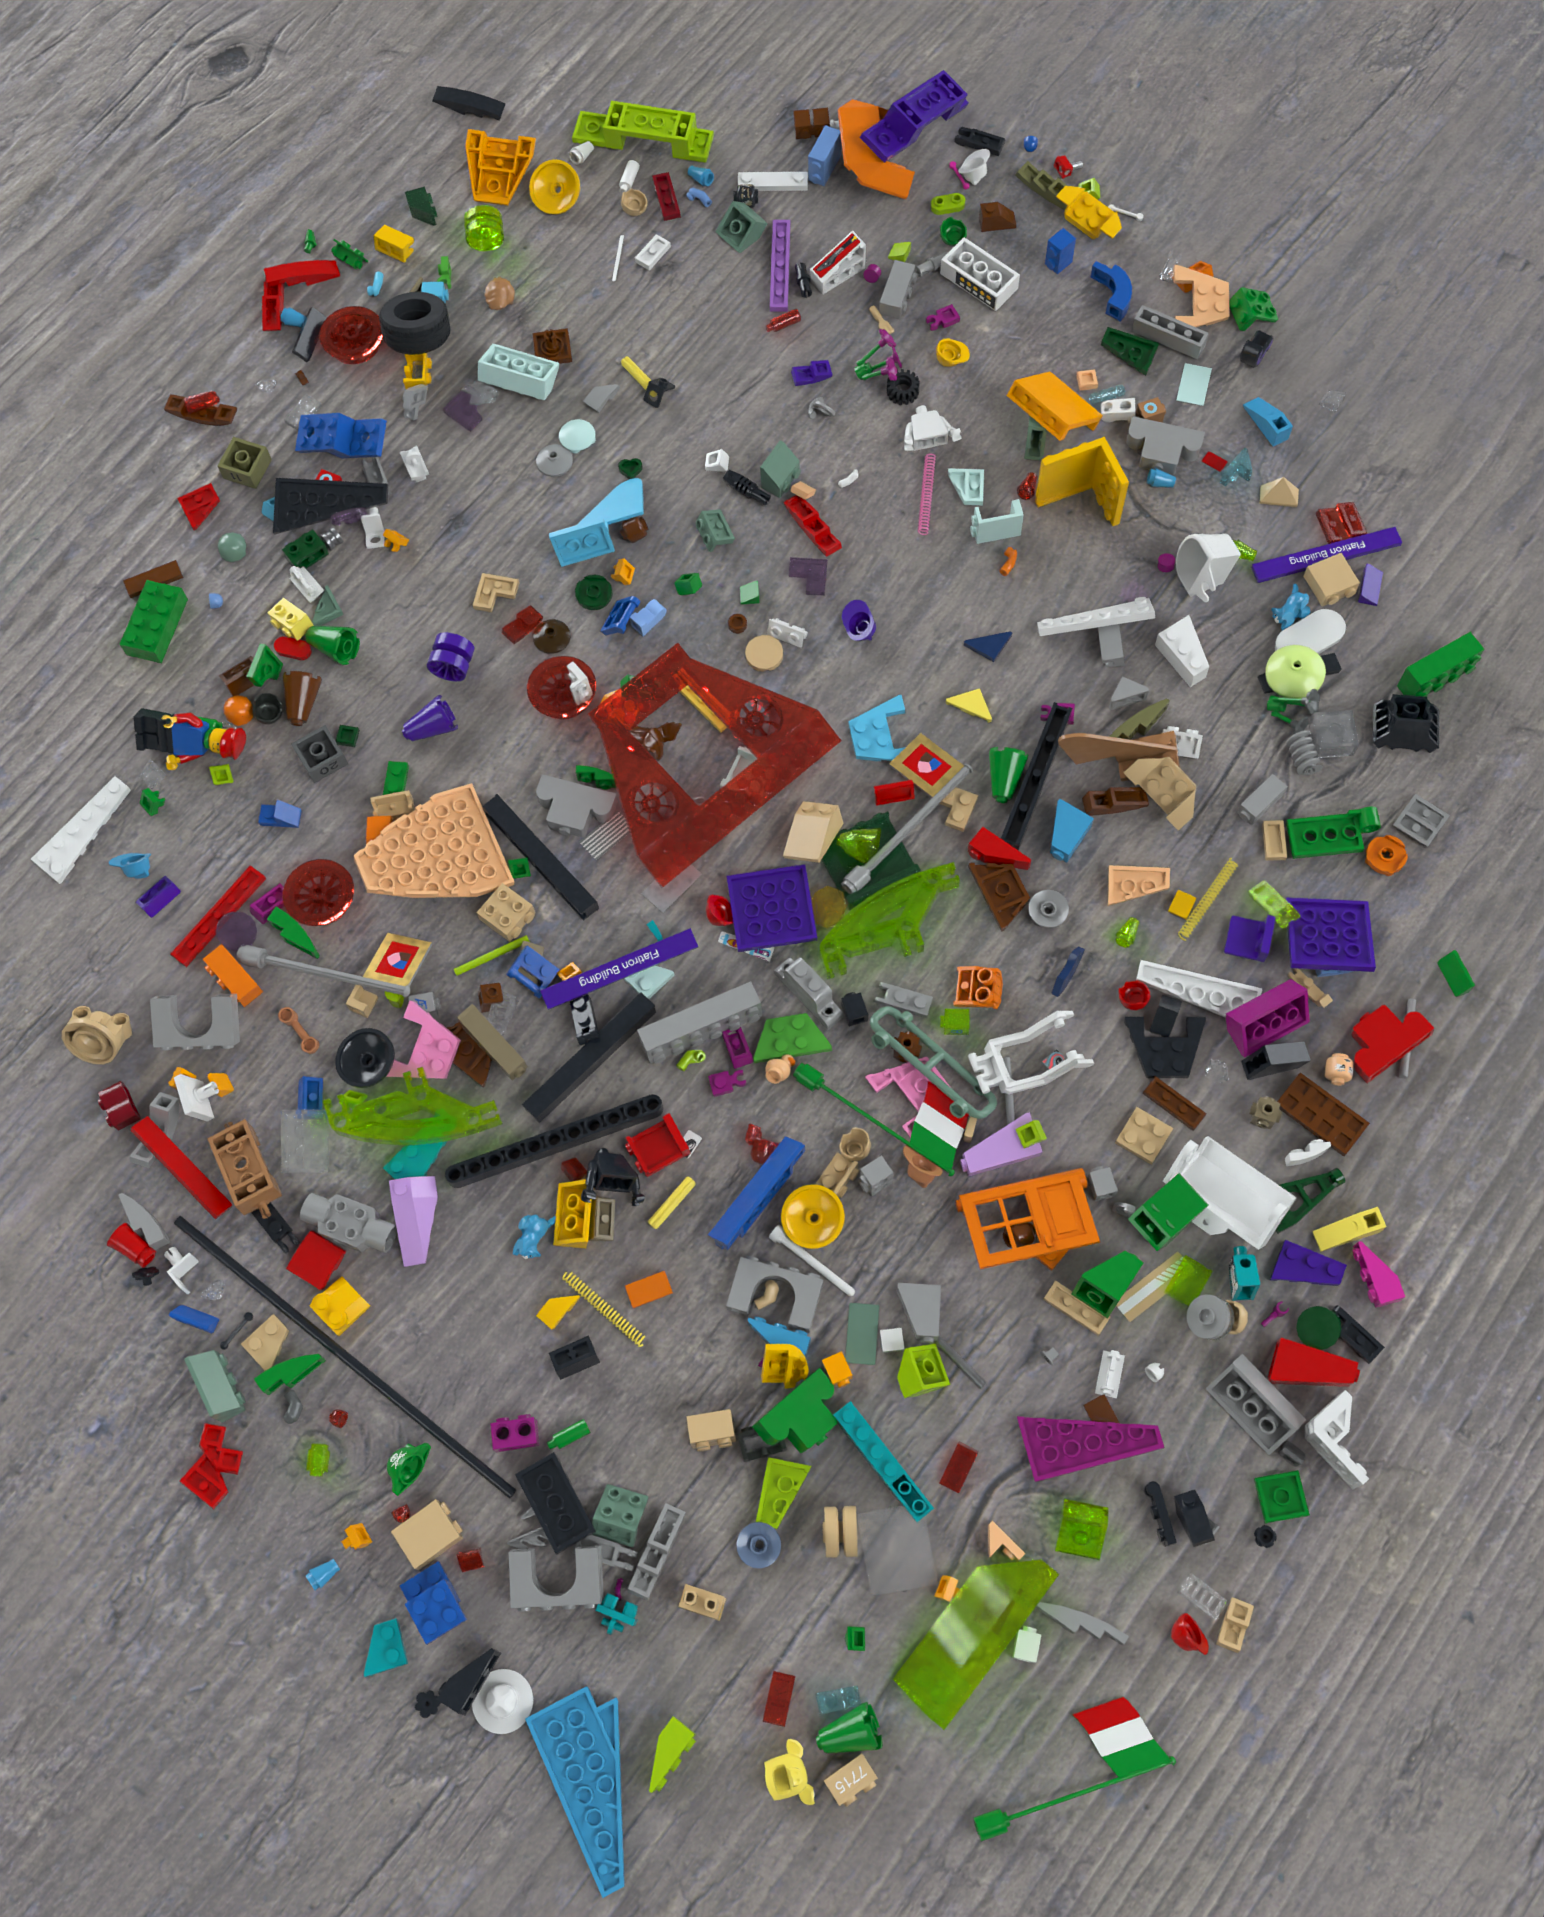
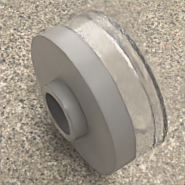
M1207 1294L1201 1295L1190 1304L1187 1311V1323L1191 1331L1198 1337L1208 1340H1219L1227 1336L1234 1324V1312L1231 1305L1223 1298Z

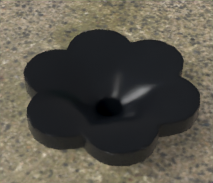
M155 1266L145 1267L133 1272L132 1277L135 1280H143V1285L148 1286L152 1284L151 1278L160 1272Z

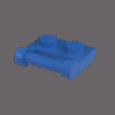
M634 596L617 600L600 632L605 636L617 632L624 634L626 624L634 609L639 606L640 600Z
M527 945L506 975L510 978H515L534 992V996L539 999L542 996L540 990L548 987L559 969ZM519 967L539 980L541 984L538 986L518 971Z

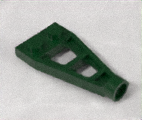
M1338 1168L1325 1174L1279 1185L1289 1193H1299L1303 1204L1296 1211L1288 1210L1275 1230L1277 1234L1296 1225L1334 1188L1345 1183L1344 1175ZM1317 1183L1321 1193L1310 1199L1303 1188Z

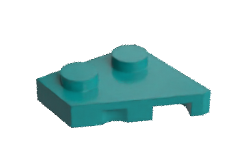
M397 1618L374 1625L364 1669V1677L408 1664Z

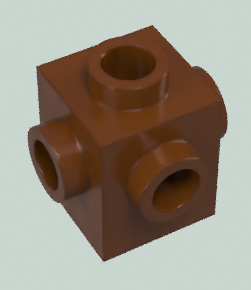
M900 1031L899 1037H894V1039L915 1057L919 1058L922 1046L919 1045L920 1038L912 1032L904 1033ZM894 1050L893 1058L900 1062L908 1063L904 1057Z

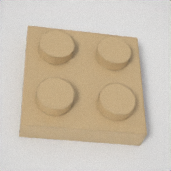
M1136 1107L1115 1143L1152 1165L1173 1128Z

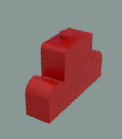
M1386 1005L1380 1006L1372 1013L1367 1012L1359 1019L1360 1022L1352 1030L1351 1036L1362 1047L1355 1054L1353 1068L1368 1084L1432 1036L1435 1028L1421 1013L1416 1011L1407 1013L1403 1022Z

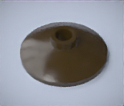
M556 619L541 622L533 632L535 646L540 651L548 654L564 650L571 638L568 626Z

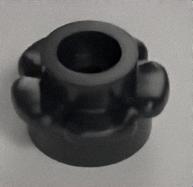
M1263 1525L1254 1532L1255 1542L1258 1546L1270 1548L1274 1545L1276 1533L1270 1526Z

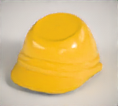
M950 338L942 339L936 347L937 360L945 367H953L968 361L970 358L968 347L964 343Z

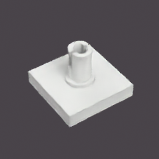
M182 1074L175 1076L174 1080L185 1115L204 1121L213 1119L214 1115L208 1098L219 1093V1089H216L218 1088L217 1084L212 1081L204 1086L203 1081Z

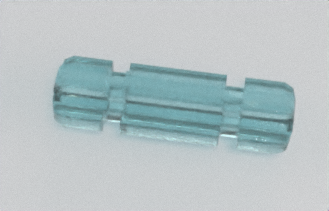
M1123 385L1115 386V389L1111 387L1101 390L1099 393H1091L1089 397L1091 404H1096L1100 400L1103 402L1116 398L1115 396L1125 395V388Z

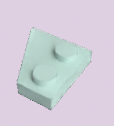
M653 966L624 978V980L638 994L642 992L650 999L675 975L671 970Z

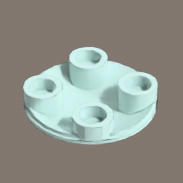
M571 420L560 429L559 439L561 444L569 449L570 452L578 453L595 443V429L585 420Z

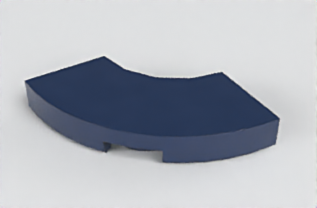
M1078 946L1070 953L1063 970L1056 978L1051 992L1052 995L1059 997L1065 990L1085 951L1084 948Z

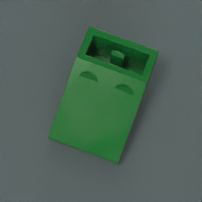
M1178 1173L1140 1206L1128 1220L1152 1247L1159 1251L1179 1235L1209 1204Z

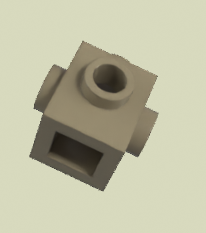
M1260 1097L1256 1103H1252L1249 1113L1252 1115L1250 1123L1260 1128L1271 1129L1275 1122L1279 1123L1282 1111L1279 1110L1281 1103L1276 1102L1271 1097Z

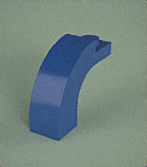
M1096 261L1092 265L1091 278L1107 286L1113 293L1107 302L1105 314L1121 322L1130 306L1132 296L1130 278L1118 265L1115 264L1111 269L1105 264Z

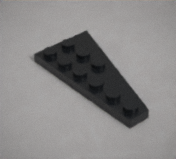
M276 478L273 534L276 535L385 505L388 503V484Z

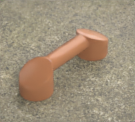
M290 1007L282 1008L278 1013L279 1020L286 1025L292 1026L302 1039L301 1048L304 1052L308 1054L315 1053L319 1048V1041L307 1034L298 1022V1014Z

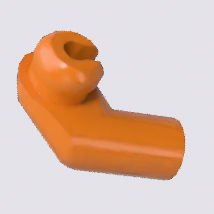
M1008 547L1004 552L1008 559L999 570L1003 576H1007L1016 563L1018 553L1012 547Z

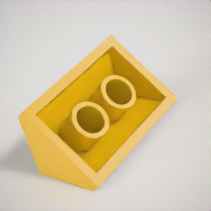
M586 1180L558 1184L554 1246L585 1249L587 1247L591 1203L581 1200L582 1191L586 1189Z

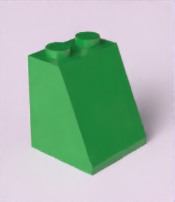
M1123 1251L1083 1273L1071 1295L1108 1319L1144 1262L1139 1260L1136 1255Z

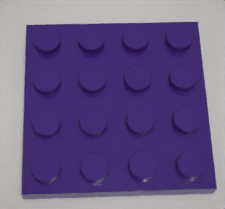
M805 864L727 876L738 952L818 941Z
M1286 898L1285 910L1291 968L1375 971L1376 964L1368 901Z

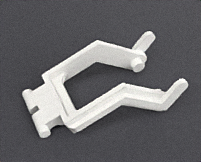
M1055 1011L1025 1031L990 1039L984 1048L986 1054L977 1056L976 1053L969 1054L968 1058L974 1073L981 1072L976 1078L982 1093L986 1094L990 1092L991 1087L999 1086L1001 1093L1012 1094L1046 1085L1073 1068H1087L1094 1065L1093 1059H1085L1083 1054H1077L1076 1050H1072L1066 1053L1068 1059L1043 1074L1015 1081L1010 1078L1001 1056V1048L1028 1042L1053 1026L1055 1028L1063 1027L1065 1025L1064 1020L1074 1016L1073 1011Z

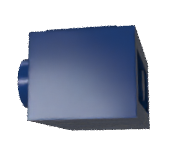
M1064 228L1053 235L1047 244L1045 265L1056 274H1059L1073 262L1076 238Z

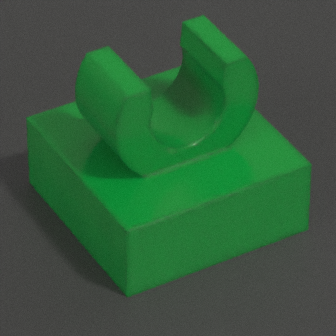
M147 788L142 790L139 804L150 816L158 814L159 807L164 806L165 798L158 799L160 792H152Z

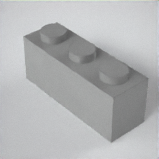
M894 261L879 302V313L881 315L900 319L902 312L906 311L908 303L906 300L911 297L913 289L911 286L916 283L918 273H915L914 264Z

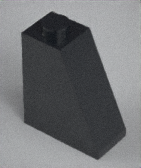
M1302 1041L1264 1045L1241 1062L1247 1080L1298 1069L1310 1062L1311 1059L1305 1042Z

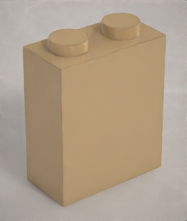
M435 1499L391 1531L414 1569L418 1571L463 1539L460 1534L463 1529L456 1520H451L448 1515L451 1511L445 1502L440 1503V1501Z

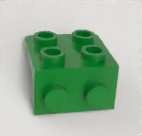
M1241 287L1229 299V307L1240 331H1246L1256 319L1274 323L1278 320L1276 309L1270 301L1269 294L1265 291Z

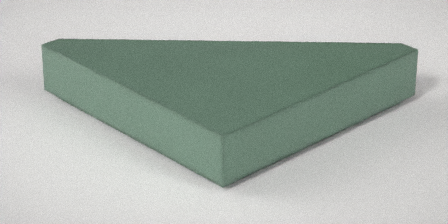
M328 585L325 586V591L316 607L312 620L314 626H321L344 615Z

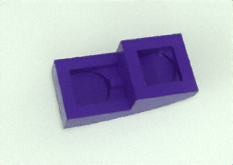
M828 360L811 361L810 366L792 367L791 370L795 386L817 383L831 378L833 375Z

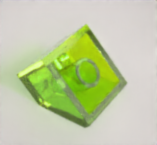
M1064 1499L1055 1551L1100 1560L1108 1527V1507Z

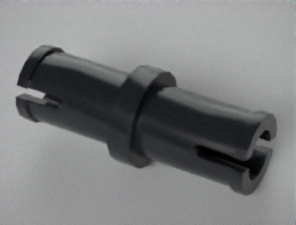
M800 263L801 269H799V264H796V282L800 287L801 296L807 298V291L808 297L812 295L811 280L807 274L805 263Z

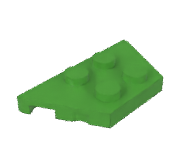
M807 1013L767 1019L754 1055V1063L781 1059L786 1054L797 1057L832 1051V1045Z

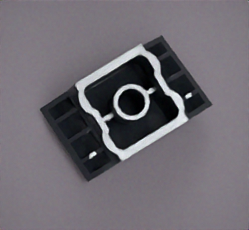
M1392 694L1391 700H1380L1373 704V743L1378 749L1388 745L1391 750L1402 748L1417 752L1425 748L1429 753L1439 748V709L1430 703L1427 697Z

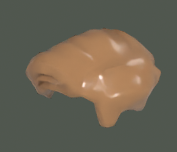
M500 276L490 281L485 288L486 303L491 310H500L509 304L512 305L515 290L510 281Z

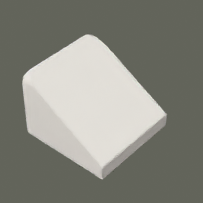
M722 449L707 453L705 470L727 471L729 455Z

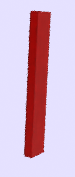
M250 865L170 955L187 968L266 880V877Z
M148 1116L131 1127L130 1131L215 1220L232 1207L233 1204Z

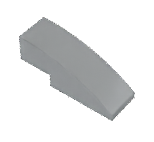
M119 1194L134 1232L139 1236L144 1234L148 1245L154 1250L171 1243L165 1230L148 1210L127 1195Z

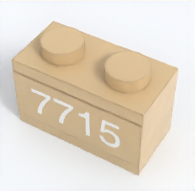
M861 1753L826 1778L824 1782L838 1805L840 1806L844 1803L845 1807L857 1800L855 1794L862 1789L866 1793L875 1787L876 1783L874 1781L878 1778Z

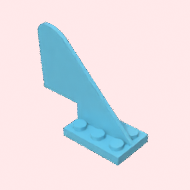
M632 478L619 484L577 525L549 533V538L561 567L615 551L608 525L644 514L643 483L641 479Z

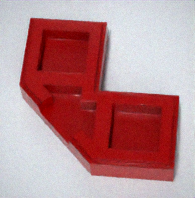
M204 1423L199 1443L200 1449L215 1471L238 1475L243 1451L222 1448L226 1427Z

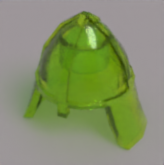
M881 828L854 829L838 836L837 842L847 855L866 864L878 852Z

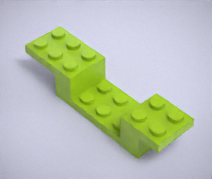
M611 101L607 115L580 111L572 135V141L579 144L589 141L593 146L623 150L627 136L671 143L673 158L706 163L714 131L697 128L695 113Z

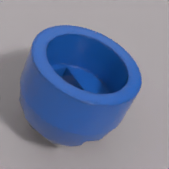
M1035 136L1025 137V150L1027 152L1036 150L1038 139Z

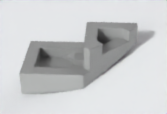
M617 384L594 387L583 402L600 413L609 398L613 400L621 387Z

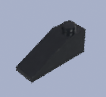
M491 1648L451 1676L447 1682L441 1685L437 1700L458 1714L466 1716L501 1652Z

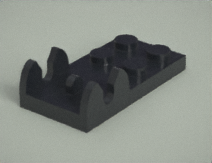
M555 1452L515 1474L556 1555L596 1532Z

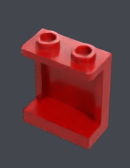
M670 1113L662 1117L663 1121L631 1138L630 1136L625 1137L628 1142L625 1144L630 1156L635 1155L638 1161L634 1163L640 1174L644 1172L646 1177L691 1154Z

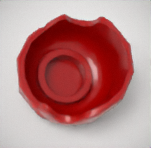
M1126 981L1118 989L1121 1004L1131 1011L1144 1008L1151 997L1149 988L1139 981Z

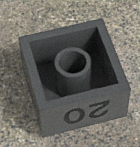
M326 725L291 743L314 783L348 765L344 754Z

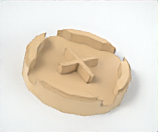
M769 635L753 638L746 646L745 656L747 663L757 671L774 670L783 660L781 643Z

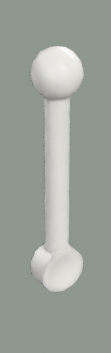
M1113 204L1108 206L1112 211L1134 217L1137 221L1143 220V214L1141 213L1134 214L1116 208Z

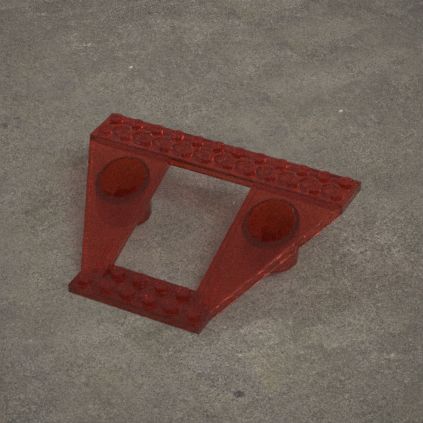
M676 643L587 714L599 729L636 856L661 888L841 742V739L817 709L696 661L687 655L679 643ZM687 685L727 726L733 736L742 742L757 758L699 806L629 732ZM745 703H753V710L749 711ZM757 704L765 709L762 713L757 711ZM741 708L747 714L745 717H740ZM766 712L769 716V721L764 720L763 714ZM763 724H770L767 733L762 728ZM758 729L763 736L754 735L755 730ZM650 786V793L645 795L640 788ZM654 787L662 792L658 797L653 794ZM637 792L643 798L641 801H635ZM663 795L666 798L667 805L661 804L659 798ZM635 804H639V809H640L639 812H638V810L636 809V805H635ZM660 807L667 808L663 817L658 812ZM642 812L647 813V819H645L640 814ZM655 813L660 821H651V814Z

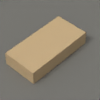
M1263 821L1265 860H1286L1287 850L1284 821Z

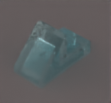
M1244 447L1223 472L1220 481L1222 485L1227 486L1231 481L1234 482L1238 475L1250 481L1252 466L1247 448Z

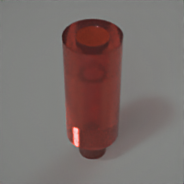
M798 309L789 311L771 319L770 323L765 325L767 332L782 330L800 322L801 315Z

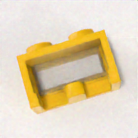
M427 353L404 354L407 361V366H404L406 378H403L405 389L419 384L427 386L431 384V374L428 373V369H432V360L428 358Z

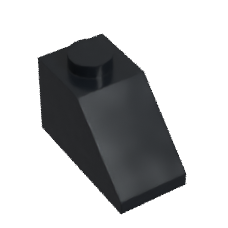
M1196 1490L1174 1496L1176 1514L1193 1547L1215 1541L1204 1505Z

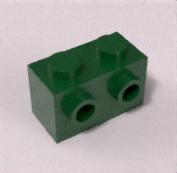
M313 529L304 533L295 541L288 543L282 549L286 560L292 567L302 568L304 566L305 569L329 555L325 544Z

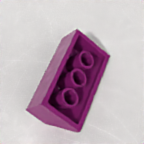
M1290 979L1226 1013L1227 1031L1244 1058L1264 1045H1269L1310 1022L1308 989Z

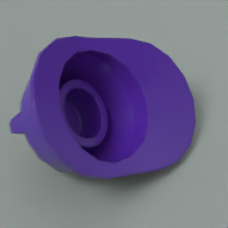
M862 600L850 601L842 611V621L849 637L854 641L872 640V636L876 631V622L869 607Z

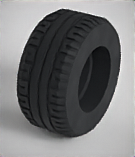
M409 292L395 296L384 304L379 313L384 342L391 349L402 354L428 353L441 347L450 335L451 327L447 306L439 297L430 293Z

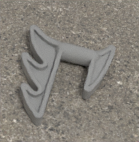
M532 1507L522 1515V1520L535 1516ZM540 1527L508 1541L507 1544L519 1549L528 1548L523 1542L544 1547L546 1543L540 1541L538 1537L547 1540L548 1538L543 1528Z

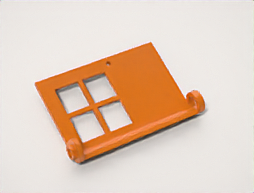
M1083 1168L959 1195V1199L955 1200L958 1213L962 1212L966 1218L980 1270L1100 1243L1083 1190L1087 1188V1180ZM1025 1195L1031 1216L1009 1221L1002 1199ZM998 1201L1004 1222L981 1227L975 1205ZM1033 1221L1039 1243L1017 1248L1010 1226ZM1006 1227L1012 1249L989 1254L983 1232Z

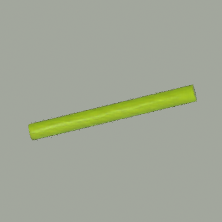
M527 935L453 970L456 976L461 975L522 946L523 941H530Z

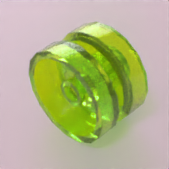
M479 205L470 208L465 213V239L471 248L477 251H492L503 244V220L498 209L492 206Z

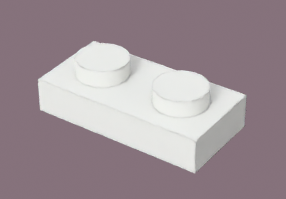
M656 234L635 257V262L650 271L671 247L670 242Z

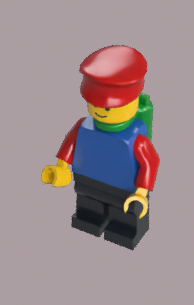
M141 708L133 716L134 729L137 732L135 734L136 749L140 751L152 749L174 754L168 755L166 758L168 770H175L178 767L177 763L183 764L203 756L208 749L213 753L220 754L222 758L237 760L246 744V733L242 728L222 729V722H218L216 719L197 717L193 713L171 715L165 712Z

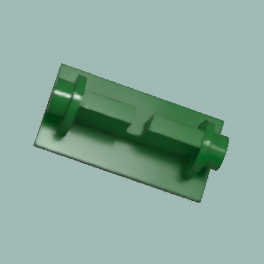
M333 240L337 243L331 249L333 256L345 261L354 269H361L363 260L368 262L363 257L364 253L355 248L353 251L350 249L351 245L343 240L341 242Z

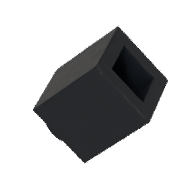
M851 992L841 998V1006L849 1027L868 1021V1012L861 992L857 994Z

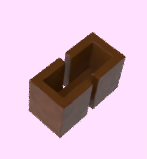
M828 107L812 109L813 125L810 122L809 109L795 110L794 128L796 139L811 138L812 135L817 138L820 136L825 125L830 127Z

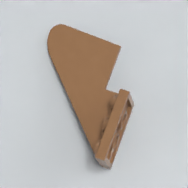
M1174 731L1133 740L1087 733L1066 734L1058 738L1059 745L1076 765L1115 756L1119 764L1121 781L1130 780L1124 772L1138 759L1170 757L1180 767Z

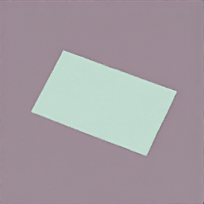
M1185 363L1176 400L1203 406L1212 368Z

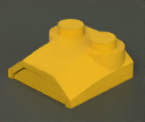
M343 1276L323 1293L317 1294L309 1305L338 1336L370 1307Z

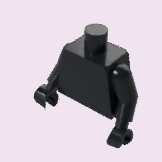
M606 1148L599 1149L594 1159L588 1163L585 1181L586 1189L582 1191L581 1200L591 1203L590 1199L595 1200L594 1188V1190L630 1193L632 1191V1206H639L640 1203H643L645 1196L639 1193L640 1183L638 1174L632 1169L625 1157L621 1154L609 1153Z

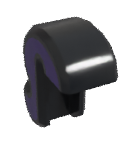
M1261 330L1256 331L1251 341H1246L1240 354V361L1253 368L1257 367L1265 353L1269 350L1274 339L1273 336Z

